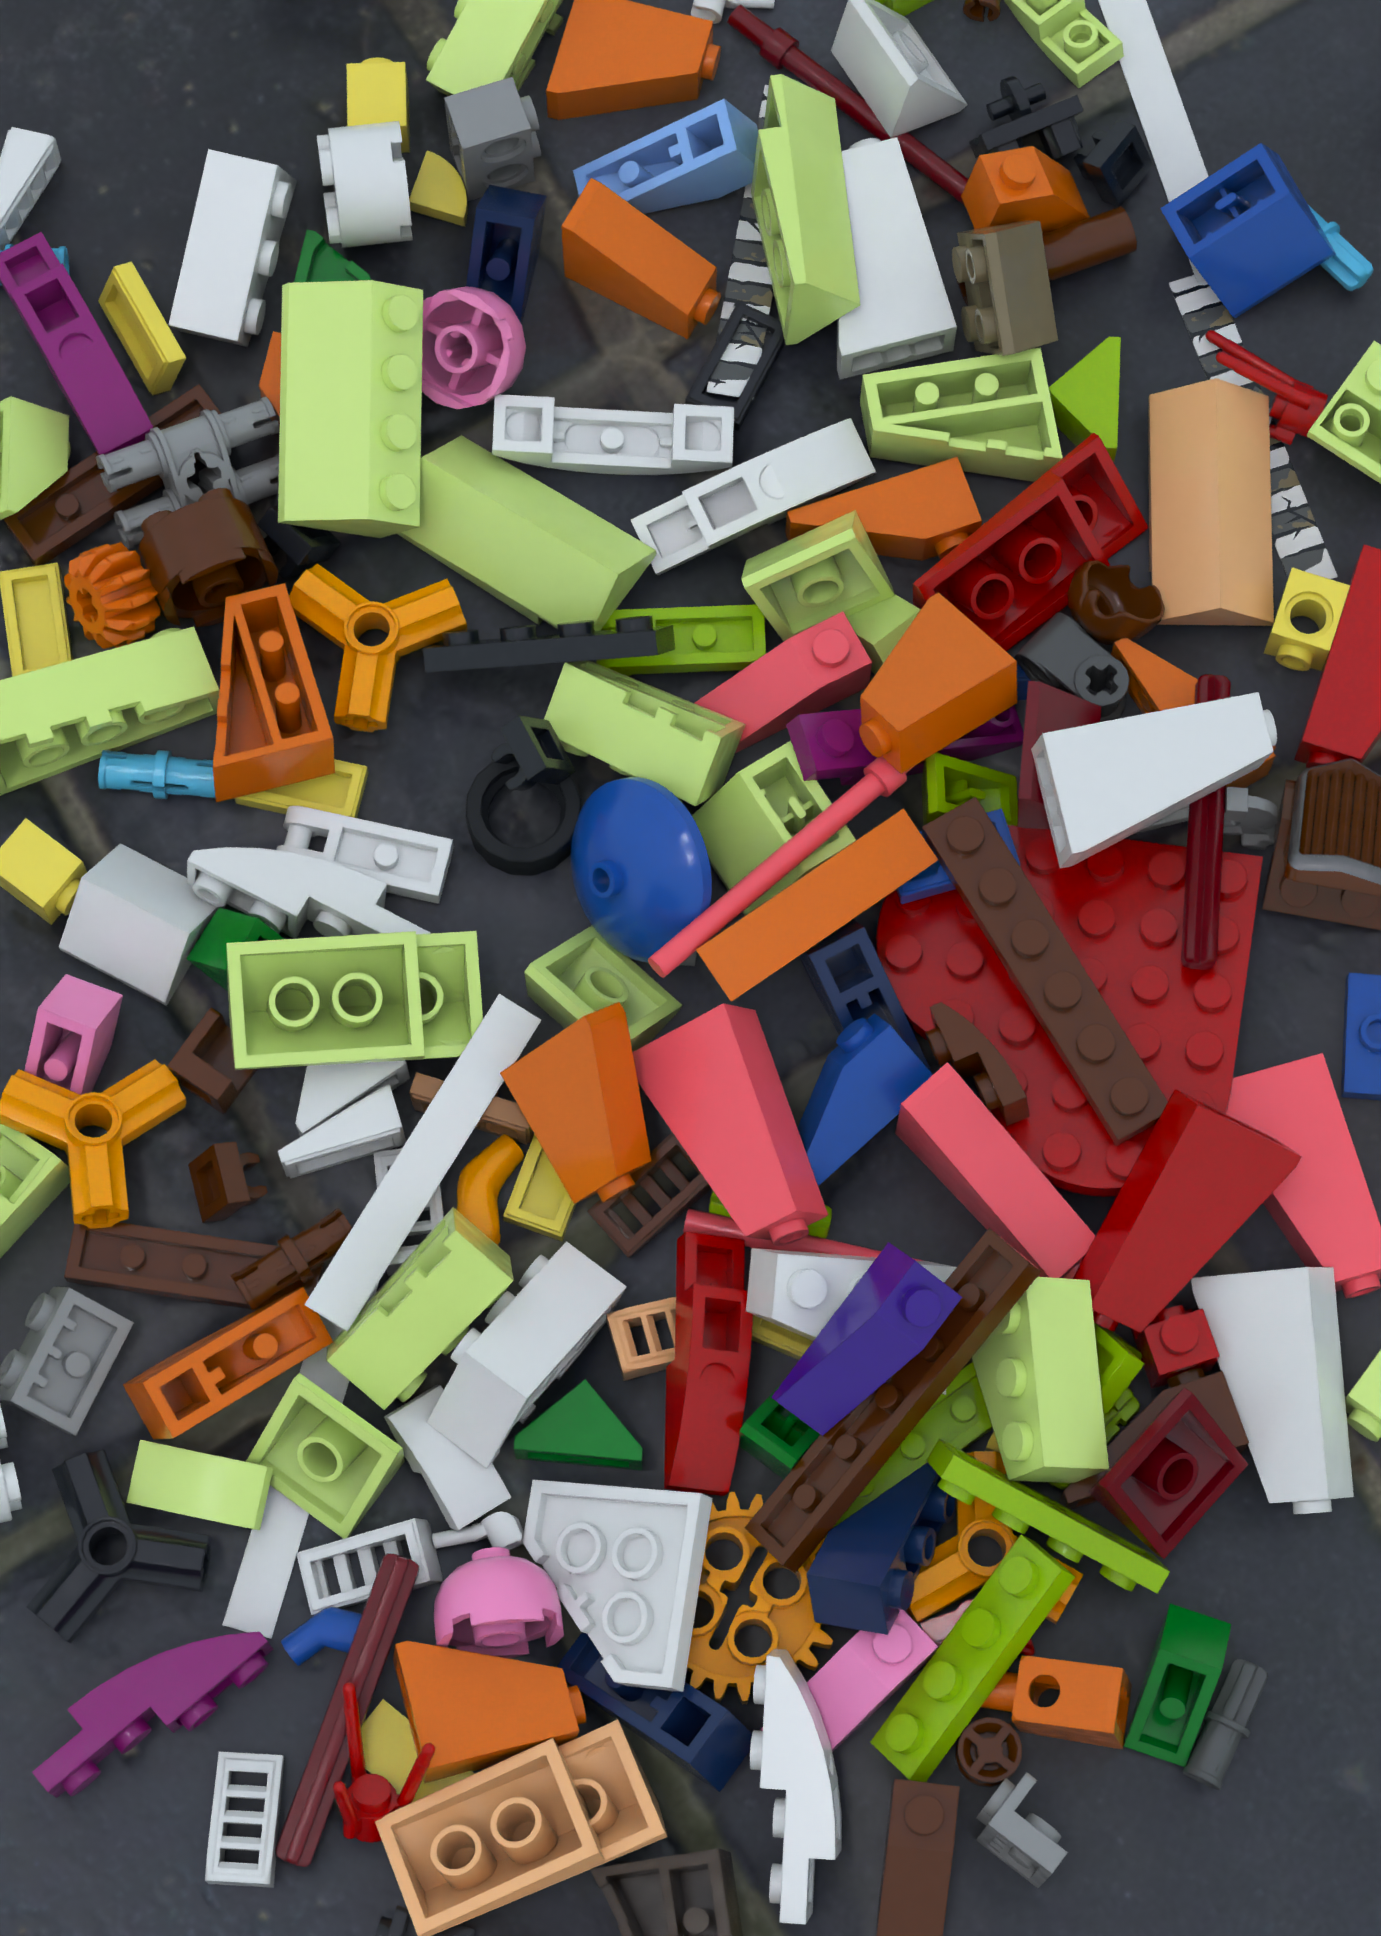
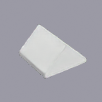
M848 0L831 52L890 138L959 113L968 105L906 17L875 0Z
M120 843L81 877L59 949L167 1006L192 964L186 958L217 909H224L226 904L223 907H218L204 901L194 893L192 886L187 884L186 877Z

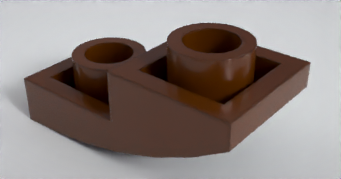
M942 1002L931 1006L930 1011L934 1029L925 1032V1035L939 1067L947 1062L950 1063L963 1080L976 1075L973 1079L983 1104L989 1111L998 1108L1006 1126L1030 1117L1027 1097L1018 1079L993 1044L972 1023Z

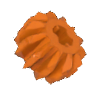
M121 542L111 545L104 544L79 554V557L69 561V573L64 576V584L69 590L66 602L72 606L75 613L73 621L80 622L83 626L84 636L89 641L95 640L102 649L113 646L121 647L143 639L146 634L155 630V619L160 616V607L155 601V596L158 592L152 586L150 569L143 568L140 555L136 550L129 551Z

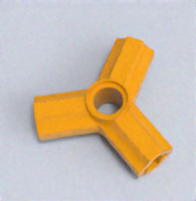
M317 563L312 568L304 571L294 583L289 595L295 615L344 650L334 722L355 731L374 732L375 730L387 729L396 663L401 656L443 640L442 633L468 630L460 603L448 579L386 603L369 601ZM380 629L388 633L386 640L376 646H366L358 642L360 636L367 630Z
M156 1059L101 1093L90 1092L82 1095L18 1069L16 1074L11 1075L2 1092L0 1124L64 1150L68 1157L74 1224H82L90 1229L107 1228L129 1218L123 1146L186 1107V1097L181 1091L177 1078L165 1064L159 1063ZM95 1125L102 1127L107 1133L100 1137L92 1138L81 1134L79 1130L86 1126Z
M974 1451L967 1453L1006 1474L999 1452ZM975 1497L971 1505L957 1499V1535L935 1547L930 1565L921 1567L914 1582L912 1601L906 1612L917 1624L985 1585L1001 1563L1000 1561L991 1567L976 1564L970 1558L968 1552V1543L972 1539L979 1536H988L996 1540L1001 1547L1003 1560L1019 1538L1013 1534L1012 1528L992 1516L995 1506L978 1497ZM1058 1559L1056 1560L1070 1571L1075 1578L1045 1618L1054 1624L1059 1620L1083 1576L1081 1572Z

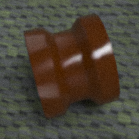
M986 1717L974 1721L964 1729L956 1744L955 1760L958 1770L967 1781L977 1786L991 1788L1000 1785L1005 1778L1009 1779L1014 1774L1022 1760V1743L1019 1734L1010 1724L999 1718Z

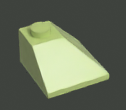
M12 396L0 401V520L19 512L68 472V460L71 452L70 442L68 441L69 415Z

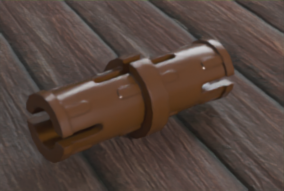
M337 1208L319 1222L290 1238L286 1234L278 1239V1247L230 1276L253 1310L271 1298V1296L296 1281L301 1280L304 1284L314 1277L312 1271L336 1255L352 1227L341 1210Z

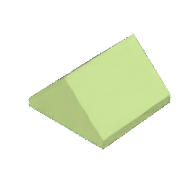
M856 510L747 559L741 577L744 589L783 641L842 611L846 617H849L895 596L892 585Z
M592 925L531 962L524 972L527 995L563 1028H567L585 1015L620 1002L626 1012L632 1052L648 1044L682 1007L680 1002L635 962L609 945Z
M299 1373L289 1385L246 1462L273 1467L270 1486L345 1539L352 1534L401 1468L405 1459L403 1447Z

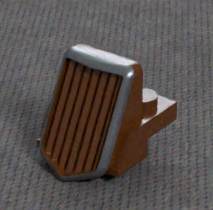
M1351 758L1310 767L1298 775L1296 781L1285 780L1274 832V847L1262 899V909L1381 930V775Z

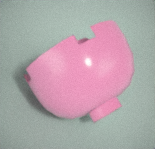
M468 286L439 291L434 296L423 300L422 392L436 404L454 409H463L489 403L495 399L496 395L502 394L512 387L523 369L526 342L522 324L508 303L494 292Z
M491 1547L474 1552L472 1554V1561L457 1567L442 1582L435 1598L434 1627L436 1645L448 1648V1645L456 1646L457 1650L502 1658H513L529 1654L528 1641L545 1636L547 1648L556 1644L564 1636L561 1605L555 1584L544 1569L525 1558L510 1556V1550L507 1548Z

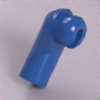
M336 1607L325 1608L282 1638L281 1643L288 1655L298 1666L325 1647L348 1653L362 1614Z

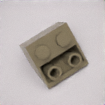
M1024 220L958 232L959 246L952 249V262L957 281L959 283L965 282L968 306L962 307L961 310L962 327L966 340L974 342L975 351L1005 356L1058 341L1040 221Z

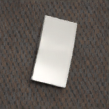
M435 1385L387 1414L384 1418L398 1445L403 1447L404 1456L412 1471L422 1474L449 1527L460 1530L510 1499L511 1495L493 1463L488 1468H485L426 1423L444 1391L441 1385Z

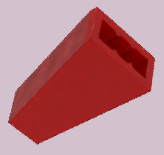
M1365 544L1354 567L1349 583L1350 588L1331 649L1323 666L1294 760L1305 763L1306 768L1351 758L1363 763L1381 737V549Z
M1175 1089L1073 1279L1090 1280L1094 1323L1110 1331H1115L1118 1324L1121 1323L1141 1333L1296 1168L1302 1156L1279 1140Z

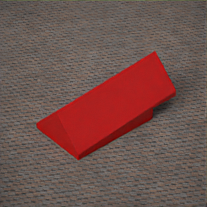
M1092 433L913 583V605L922 609L927 600L939 592L1005 651L1068 605L1067 593L1074 572L1084 562L1098 560L1106 566H1110L1108 558L1149 528L1101 438L1097 434Z

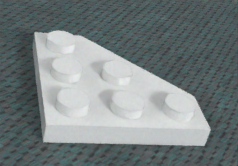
M532 1480L522 1543L533 1560L543 1566L557 1587L560 1601L580 1631L588 1634L603 1657L601 1663L612 1680L625 1686L683 1692L713 1498L702 1493Z

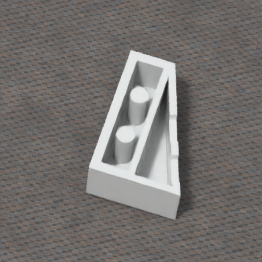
M208 149L169 326L181 332L248 347L252 334L258 335L260 333L266 310V302L262 298L268 278L273 275L276 268L279 241L297 181L281 167L267 162Z
M567 1241L550 1260L542 1254L534 1260L519 1281L518 1285L523 1289L517 1296L506 1291L499 1298L485 1318V1322L489 1326L483 1333L472 1328L460 1341L450 1357L458 1365L426 1422L485 1468H488L499 1455L501 1446L516 1422L525 1423L536 1409V1405L533 1403L556 1378L560 1380L607 1322L606 1314L614 1310L627 1287Z
M752 1248L746 1312L814 1341L877 1257ZM916 1261L942 1282H945L957 1268L929 1261Z

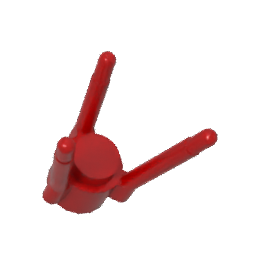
M1207 331L1206 339L1224 351L1217 353L1216 360L1218 363L1276 393L1269 409V417L1278 421L1276 425L1269 424L1270 438L1288 445L1292 444L1296 434L1309 438L1307 433L1323 412L1328 394L1313 389L1314 386L1294 379L1216 331Z
M347 1682L343 1685L342 1690L351 1766V1786L347 1789L342 1781H336L333 1784V1791L343 1818L344 1837L347 1839L356 1838L359 1841L368 1843L379 1842L382 1840L375 1821L412 1803L435 1753V1746L432 1743H426L422 1747L400 1795L396 1794L395 1788L383 1776L367 1774L356 1688L353 1683Z

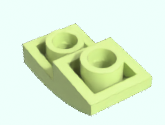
M1004 0L1039 48L1078 89L1124 57L1122 41L1085 8V0Z
M140 1440L126 1503L260 1530L273 1467Z

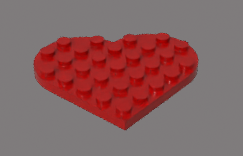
M1008 825L1020 861V868L1166 1100L1169 1101L1172 1093L1177 1089L1226 1114L1234 1076L1263 856L1222 851L1217 961L1212 969H1189L1184 967L1181 962L1187 847L1123 839L1071 867L1060 869L1050 830ZM956 889L905 904L900 903L896 890L887 895L878 920L876 937L877 955L907 1020L913 1025V1030L927 1040L925 1032L934 1029L930 1007L940 1002L958 1012L972 1023L1005 1059L1027 1097L1030 1117L1006 1126L998 1108L990 1111L1052 1185L1070 1192L1089 1196H1118L1155 1125L1120 1145H1115Z

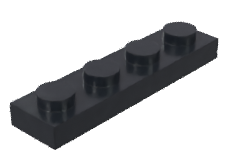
M636 616L615 619L616 630L595 631L594 620L559 623L557 624L558 634L537 636L536 625L500 628L499 639L479 640L478 629L450 631L442 633L443 643L423 648L425 673L656 656L675 650L673 625L653 627L652 616Z

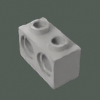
M513 77L444 97L450 151L457 171L464 183L468 201L483 197L489 185L510 189L535 181L533 159L541 156V149L535 132L540 129L531 97L528 95L520 98Z

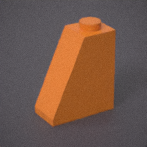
M574 0L546 89L548 117L563 120L698 100L703 80H714L721 55V46L713 44V21L629 0Z
M590 178L561 226L564 276L688 339L697 323L700 322L706 325L717 309L721 298V293L716 291L717 267L608 187Z
M938 592L927 600L860 696L862 725L859 727V733L863 744L873 756L877 758L883 757L902 774L1017 704V661Z
M620 1002L583 1016L500 1072L574 1204L595 1194L599 1195L603 1203L617 1197L636 1185L631 1174L652 1161L626 1012Z
M412 1641L395 1644L393 1663L417 1757L426 1743H432L435 1746V1753L423 1778L424 1783L491 1767L551 1738L555 1740L558 1746H561L576 1739L579 1733L578 1725L586 1723V1713L580 1690L577 1685L567 1687L563 1668Z

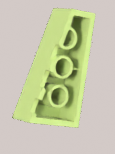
M195 627L182 630L180 628L165 629L146 640L0 680V796L96 760L102 756V750L119 751L217 714L220 690Z

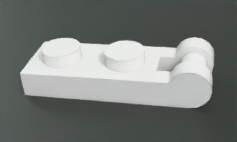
M303 806L288 807L283 827L288 830L284 845L277 846L276 850L316 857L357 870L386 883L387 893L437 904L440 903L454 849L453 839ZM311 837H327L323 852L308 849Z

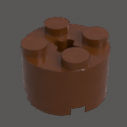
M217 488L210 490L202 495L198 502L186 505L174 512L169 510L156 512L147 517L141 524L144 537L139 544L138 554L144 569H150V580L152 586L158 592L156 597L166 619L174 625L181 626L179 618H193L196 627L224 622L226 597L258 590L266 581L269 587L274 586L277 582L278 569L250 507L245 502L235 499L230 489Z

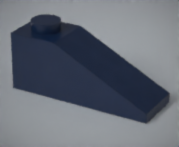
M852 919L799 956L821 1003L839 1035L852 1022L860 1018L867 1020L875 1013L891 1025L932 1073L863 925Z
M582 1632L557 1665L558 1668H563L566 1683L569 1686L577 1685L580 1693L616 1720L618 1719L620 1723L672 1761L718 1792H721L749 1753L752 1733L728 1709L686 1682L683 1692L631 1687L614 1682L601 1663L603 1657L588 1634Z

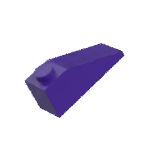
M888 1242L771 1398L823 1436L925 1348L962 1299V1296L914 1259Z

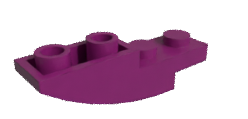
M39 232L1 252L0 283L45 358L51 374L97 453L105 455L145 440V434L149 433L153 426L93 315L63 263L60 264L43 233Z
M1013 705L937 753L968 762L1021 746L1023 744L1024 732L1015 706ZM861 709L798 714L786 724L804 781L840 778L842 786L856 784L865 776L864 768L877 757L867 750L860 737L859 727L862 725ZM925 760L906 773V776L923 773Z
M261 1632L228 1634L188 1643L159 1653L125 1669L94 1688L67 1709L83 1730L32 1771L33 1775L45 1790L54 1797H59L65 1791L70 1797L75 1796L100 1775L101 1770L97 1767L100 1761L116 1748L121 1754L128 1752L151 1732L152 1728L147 1722L155 1715L173 1733L183 1725L188 1731H192L200 1726L218 1709L219 1706L214 1699L233 1683L238 1689H242L255 1680L269 1666L264 1657L274 1649Z

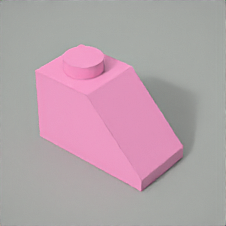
M65 974L38 1007L24 1071L80 1095L92 1092L112 1046L123 995Z

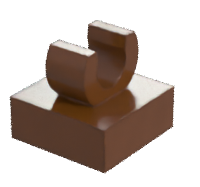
M236 1141L213 1144L188 1164L202 1223L224 1221L243 1206L255 1203L268 1193L266 1186L251 1187L247 1185L244 1171L252 1169L260 1163L259 1155L251 1152L239 1155Z

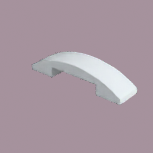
M498 394L494 399L492 455L546 468L615 475L684 474L732 467L734 407L674 404L673 413L554 407L555 397Z

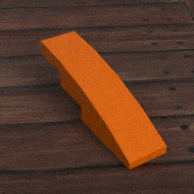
M903 808L697 948L696 951L732 1002L938 861V858Z

